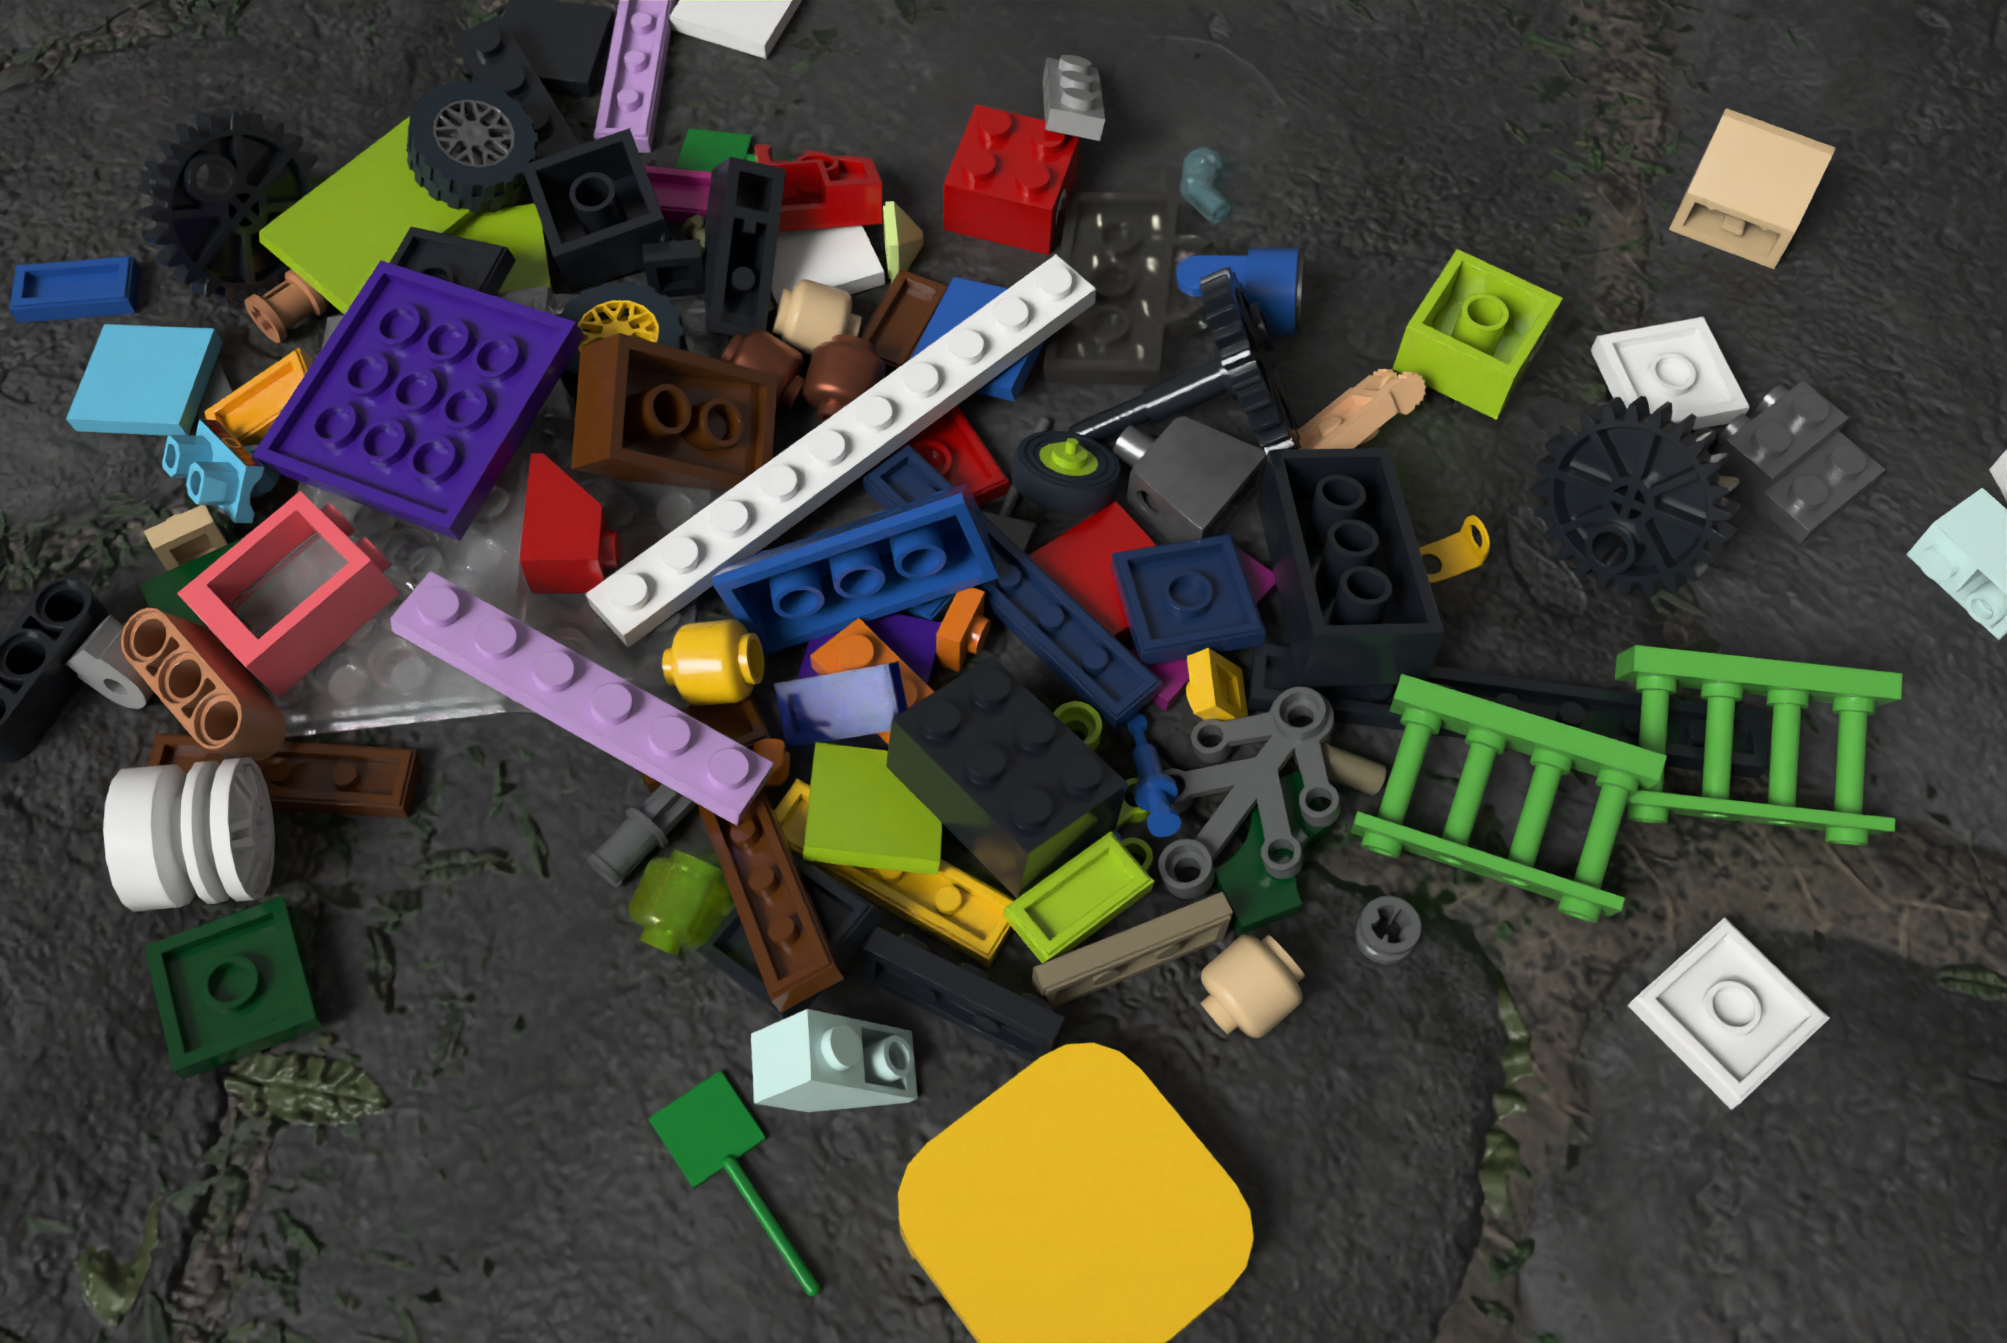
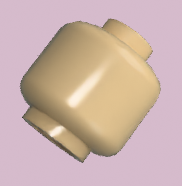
M803 279L794 286L793 290L784 288L772 333L781 335V341L798 350L803 357L811 359L815 347L823 342L831 341L835 335L844 334L857 337L861 316L851 313L852 298L845 290Z
M1243 935L1236 939L1202 970L1201 981L1210 995L1200 1004L1227 1035L1238 1027L1247 1036L1261 1038L1299 1006L1303 994L1298 982L1305 975L1288 953L1270 935H1267L1261 941L1252 935Z

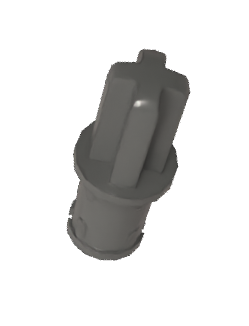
M662 784L638 809L629 807L625 811L628 818L594 853H591L586 858L589 861L588 863L608 883L619 888L625 878L656 846L666 847L669 843L666 836L697 803Z

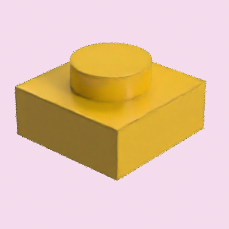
M1210 648L1187 656L1190 681L1186 686V694L1193 713L1204 720L1216 719L1221 722L1248 717L1242 669Z

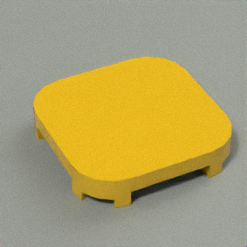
M1096 1043L1066 1044L1038 1058L930 1140L907 1165L898 1190L900 1233L912 1260L916 1259L977 1343H1169L1219 1300L1222 1301L1246 1269L1254 1240L1250 1209L1232 1178L1142 1069L1120 1051Z

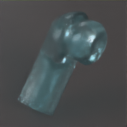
M1199 147L1191 151L1184 160L1180 192L1211 224H1217L1228 215L1231 209L1230 202L1213 187V181L1217 177L1215 171L1216 168L1222 169V160L1214 150H1210L1207 147Z

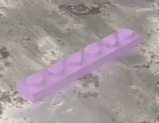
M432 571L426 575L390 618L392 632L736 826L772 774L774 763Z

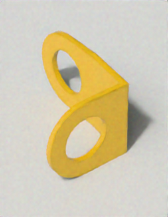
M1468 516L1460 532L1419 547L1421 556H1433L1441 563V570L1438 573L1427 574L1430 584L1448 580L1483 565L1489 553L1490 541L1484 524L1477 516ZM1472 525H1475L1481 534V547L1474 541Z

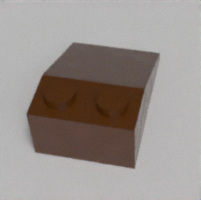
M617 333L581 347L571 469L629 482L727 492L772 460L778 376L622 333Z

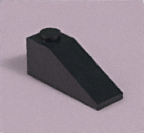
M729 157L712 170L705 222L706 333L734 338L738 332L746 336L756 329L766 331L786 169Z

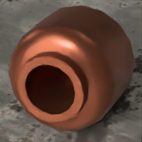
M756 329L746 336L738 332L720 359L724 362L778 376L775 412L780 406L791 410L803 393L805 378L799 375L803 366L802 354L764 330Z
M841 334L833 336L831 341L823 342L813 350L803 386V397L810 406L818 410L816 417L820 421H826L884 379L886 366L881 358L876 355L877 349L870 342L855 336Z

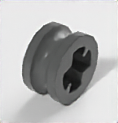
M1383 896L1367 904L1356 923L1354 935L1357 946L1366 957L1377 963L1385 965L1394 964L1407 958L1420 937L1422 925L1419 914L1411 904L1402 898ZM1381 917L1388 918V926H1391L1393 921H1395L1402 928L1396 943L1387 942V934L1381 940L1373 932Z

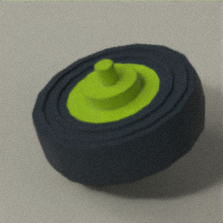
M1050 430L1033 433L1021 440L1013 456L1011 476L1013 485L1020 494L1039 507L1059 513L1081 515L1097 512L1111 503L1120 479V466L1117 457L1106 446L1094 439L1073 432Z

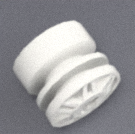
M251 757L225 759L221 765L216 760L195 762L188 774L178 764L120 769L111 781L104 812L105 856L112 885L123 905L135 912L182 907L190 904L196 893L207 904L228 901L230 897L237 902L255 900L264 896L270 884L274 865L275 832L273 810L260 767Z

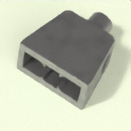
M1185 416L1175 418L1157 440L1135 426L1130 425L1122 432L1113 449V454L1118 459L1133 467L1130 472L1126 498L1128 504L1171 543L1218 536L1258 489L1267 457L1264 450Z

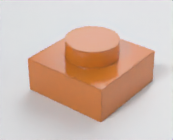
M971 587L956 593L936 633L937 665L960 673L969 652L978 655L982 650L991 625V620L984 617V591Z

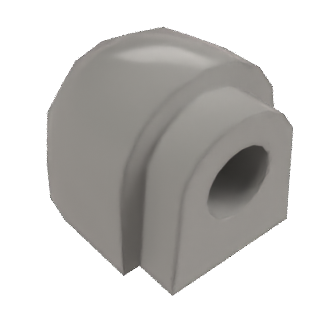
M109 615L95 628L65 665L78 673V678L111 701L127 708H143L154 691L129 663L122 652L121 636L127 621L122 624Z

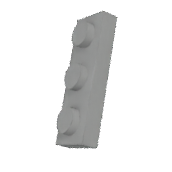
M1061 55L1060 60L1047 58L1042 77L1045 130L1100 141L1105 123V114L1098 68L1091 67L1090 61L1075 55Z

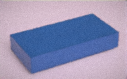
M134 256L16 265L9 310L18 323L135 314L141 269Z

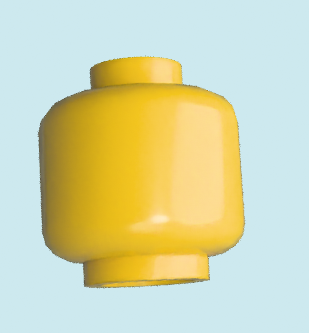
M726 619L685 624L679 628L674 636L672 648H666L663 653L662 666L667 684L669 686H676L682 699L691 706L735 703L747 699L754 688V684L761 683L764 675V655L758 636L755 633H748L746 627L738 620Z

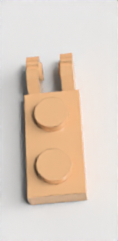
M1389 369L1374 371L1373 375L1367 376L1355 387H1350L1298 429L1301 438L1299 440L1301 448L1299 449H1352L1370 441L1378 434L1379 428L1395 414L1408 415L1415 409V405H1420V401L1424 400L1423 396L1426 394L1425 388L1427 386L1424 384L1425 380L1422 379V375H1418L1415 372H1403L1402 375L1398 374L1397 376V372Z

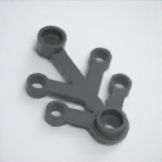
M1293 687L1277 697L1268 713L1225 722L1207 719L1199 722L1193 728L1191 742L1194 752L1201 761L1211 764L1226 759L1232 750V746L1268 741L1258 755L1253 758L1186 772L1176 768L1163 771V774L1170 776L1175 780L1176 784H1181L1185 787L1184 792L1170 806V808L1175 809L1178 813L1187 810L1193 804L1196 797L1230 791L1194 840L1180 839L1174 841L1162 851L1158 862L1159 873L1165 887L1171 894L1183 899H1193L1203 895L1211 888L1215 879L1213 862L1257 803L1265 838L1261 847V857L1265 870L1277 879H1288L1299 873L1304 859L1300 843L1291 835L1279 772L1295 752L1304 783V788L1299 795L1302 817L1308 824L1315 827L1329 826L1338 819L1341 812L1339 794L1335 787L1329 784L1320 746L1331 735L1334 727L1333 709L1325 696L1308 687ZM1299 716H1307L1313 719V722L1305 727H1292L1290 725ZM1209 735H1219L1223 738L1217 746L1212 748L1201 745L1202 740ZM1317 797H1325L1332 802L1330 807L1324 811L1311 810L1308 805ZM1281 848L1290 849L1294 852L1293 858L1284 864H1277L1270 859L1273 852ZM1196 867L1201 870L1199 877L1191 882L1185 883L1178 880V875L1184 868Z

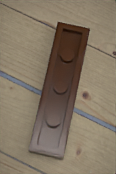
M156 733L146 767L178 764L188 774L195 762L216 760L221 765L225 759L241 757L206 749L198 744L191 735ZM284 741L279 750L270 758L254 762L260 767L267 784L272 810L409 818L422 759L416 749Z
M763 786L737 826L697 804L769 997L780 1013L843 980L842 971L765 786Z

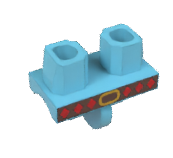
M199 419L196 436L169 435L167 437L162 461L163 469L170 477L187 478L188 496L197 505H218L234 523L253 522L254 511L250 505V498L260 497L269 492L276 485L280 476L278 473L265 469L256 458L252 457L258 445L243 446L218 420Z

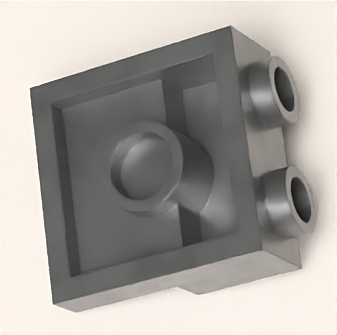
M1804 380L1790 391L1782 384L1776 386L1757 406L1756 412L1759 413L1758 416L1750 420L1746 415L1740 414L1718 437V441L1723 445L1718 454L1729 453L1731 459L1718 470L1720 476L1739 478L1740 484L1735 488L1800 544L1873 486L1886 470L1840 432L1849 417Z

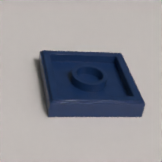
M1232 534L1112 553L1111 570L1138 659L1145 666L1187 659V656L1207 648L1216 653L1264 645L1266 631Z

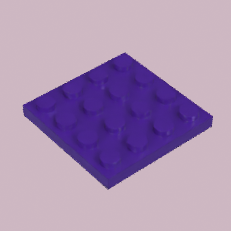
M381 260L252 454V457L256 458L267 470L461 541L585 335L575 321Z

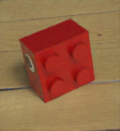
M976 104L943 184L944 230L1049 255L1078 177L1081 137L1045 130V120Z

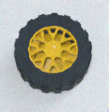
M624 281V284L602 283L600 287L594 289L590 287L582 291L581 295L574 300L571 298L564 305L565 309L562 313L557 314L559 317L575 321L585 335L560 377L564 388L569 395L573 394L576 401L581 347L617 333H622L688 351L682 317L678 308L674 309L672 300L665 294L663 296L658 294L655 288L648 285L643 287L636 285L635 282Z

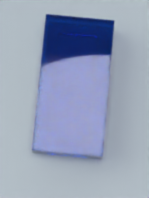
M899 661L774 684L786 748L890 731L892 718L908 709Z

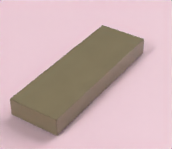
M1220 892L1033 967L1031 992L1033 995L1049 1003L1053 1009L1223 940L1233 911L1223 892Z

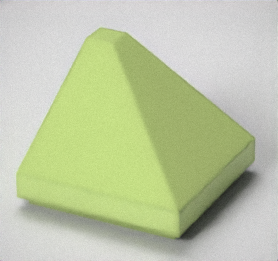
M894 201L886 202V206H883L888 279H891V283L900 269L908 270L923 246V231Z

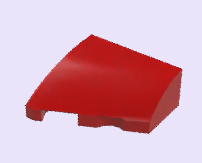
M754 145L756 163L786 169L778 232L882 224V181L872 158L850 155L833 156L824 152L806 150L795 161L772 159V145Z

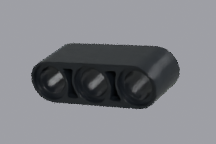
M67 577L56 579L46 584L37 592L0 641V763L2 764L17 762L28 756L37 747L84 682L77 677L78 673L65 664L95 628L110 614L89 586L80 579Z

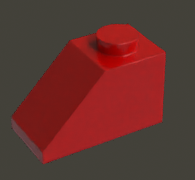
M543 453L531 454L519 559L532 594L587 593L609 577L610 568L620 567L621 541L619 531L609 530L603 506Z

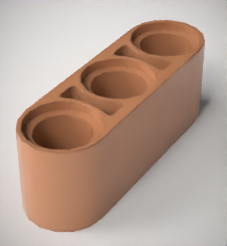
M147 607L137 611L129 618L121 636L122 652L129 663L198 744L206 749L241 758L251 757L254 761L268 759L279 750L284 742L287 730L283 713L209 628L203 624L157 608Z

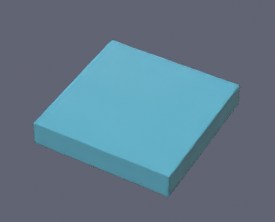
M104 324L66 420L75 431L165 436L189 435L223 340L213 328Z

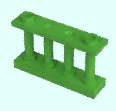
M1634 645L1617 655L1615 680L1636 682V692L1642 693L1639 747L1666 755L1669 695L1676 694L1677 687L1701 689V698L1708 700L1702 797L1663 793L1664 764L1660 781L1648 791L1637 789L1636 795L1628 796L1624 808L1627 809V820L1662 824L1668 823L1669 814L1821 830L1826 831L1825 842L1842 845H1868L1869 835L1895 832V818L1862 814L1867 717L1875 715V707L1901 700L1902 673ZM1743 694L1767 696L1766 705L1773 707L1768 804L1729 800L1735 702L1742 701ZM1809 701L1833 703L1832 713L1839 714L1834 811L1796 807L1801 709L1808 708Z
M1401 674L1389 712L1402 715L1400 722L1406 727L1377 817L1357 811L1350 833L1363 837L1361 846L1372 852L1393 858H1400L1401 851L1405 850L1560 901L1557 909L1559 912L1587 922L1598 923L1600 914L1611 917L1622 911L1625 898L1600 890L1628 796L1636 795L1637 789L1648 791L1660 781L1667 755ZM1440 728L1466 735L1464 742L1470 746L1442 838L1402 826L1431 734H1439ZM1505 748L1530 755L1529 763L1535 767L1507 859L1468 847L1496 754H1504ZM1571 768L1597 776L1595 784L1601 787L1573 881L1534 868L1561 776L1569 775Z

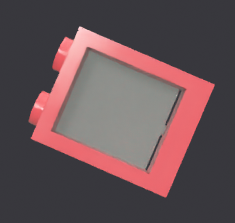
M299 491L177 594L234 656L275 696L280 698L400 593L383 574L392 566L384 555L365 536L354 544L349 537L356 532L355 528L330 502L322 509H319ZM238 612L252 626V629H250L240 619V617L237 615Z

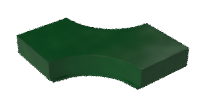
M1299 770L1282 776L1279 779L1291 835L1300 843L1303 854L1309 846L1329 834L1333 824L1326 827H1315L1308 824L1302 817L1299 795L1304 788V783ZM1319 797L1313 799L1308 805L1314 811L1325 810ZM1258 803L1246 817L1248 833L1245 843L1230 860L1215 868L1214 886L1218 893L1223 892L1233 911L1231 921L1238 935L1297 914L1303 905L1297 890L1296 875L1288 879H1277L1265 870L1261 857V847L1265 838ZM1281 848L1273 852L1270 859L1277 864H1284L1293 858L1294 852L1290 849Z

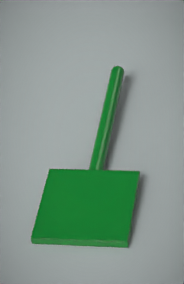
M689 128L675 169L712 172L715 167L729 157L756 162L755 155L748 154L753 140L752 135ZM772 156V159H780V160H788V161H795V160H796V159H793V158H783V157H774V156Z
M719 1070L649 1117L648 1120L693 1190L723 1169L727 1171L807 1295L814 1297L820 1292L818 1282L737 1161L767 1139L726 1077Z

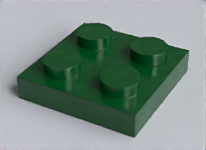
M284 896L144 946L172 1069L183 1080L324 1027L292 907Z

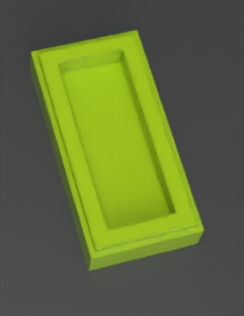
M1110 831L1005 907L1004 918L1043 964L1067 954L1152 891L1154 880Z

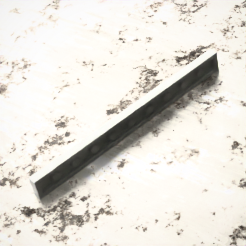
M1054 255L587 592L585 595L590 607L629 648L713 586L712 576L729 563L755 555L1095 304L1096 288L1059 256Z

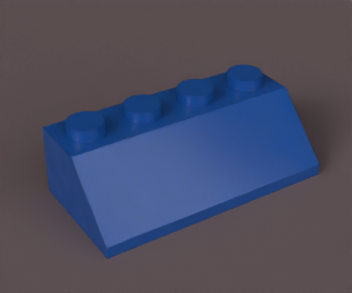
M967 483L949 490L936 492L931 496L889 510L879 511L872 516L830 530L820 531L812 536L771 550L758 552L753 556L729 563L712 578L714 588L735 619L746 627L748 633H755L758 636L762 645L763 655L765 656L811 639L841 631L857 618H860L865 623L998 579L999 575L984 518Z

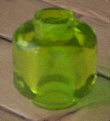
M673 849L670 858L655 857L651 859L628 905L630 918L644 927L639 940L674 956H677L682 944L693 948L704 946L715 930L729 900L728 888L719 881L723 873L722 870L676 849Z

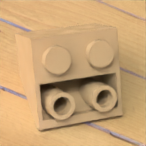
M1726 108L1686 189L1669 230L1774 269L1795 234L1833 156L1835 147Z

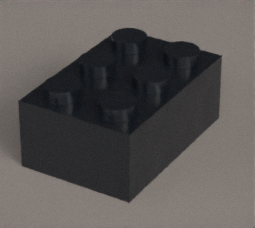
M993 656L891 720L886 767L1017 899L1110 831L1113 832L1116 829L1128 783Z

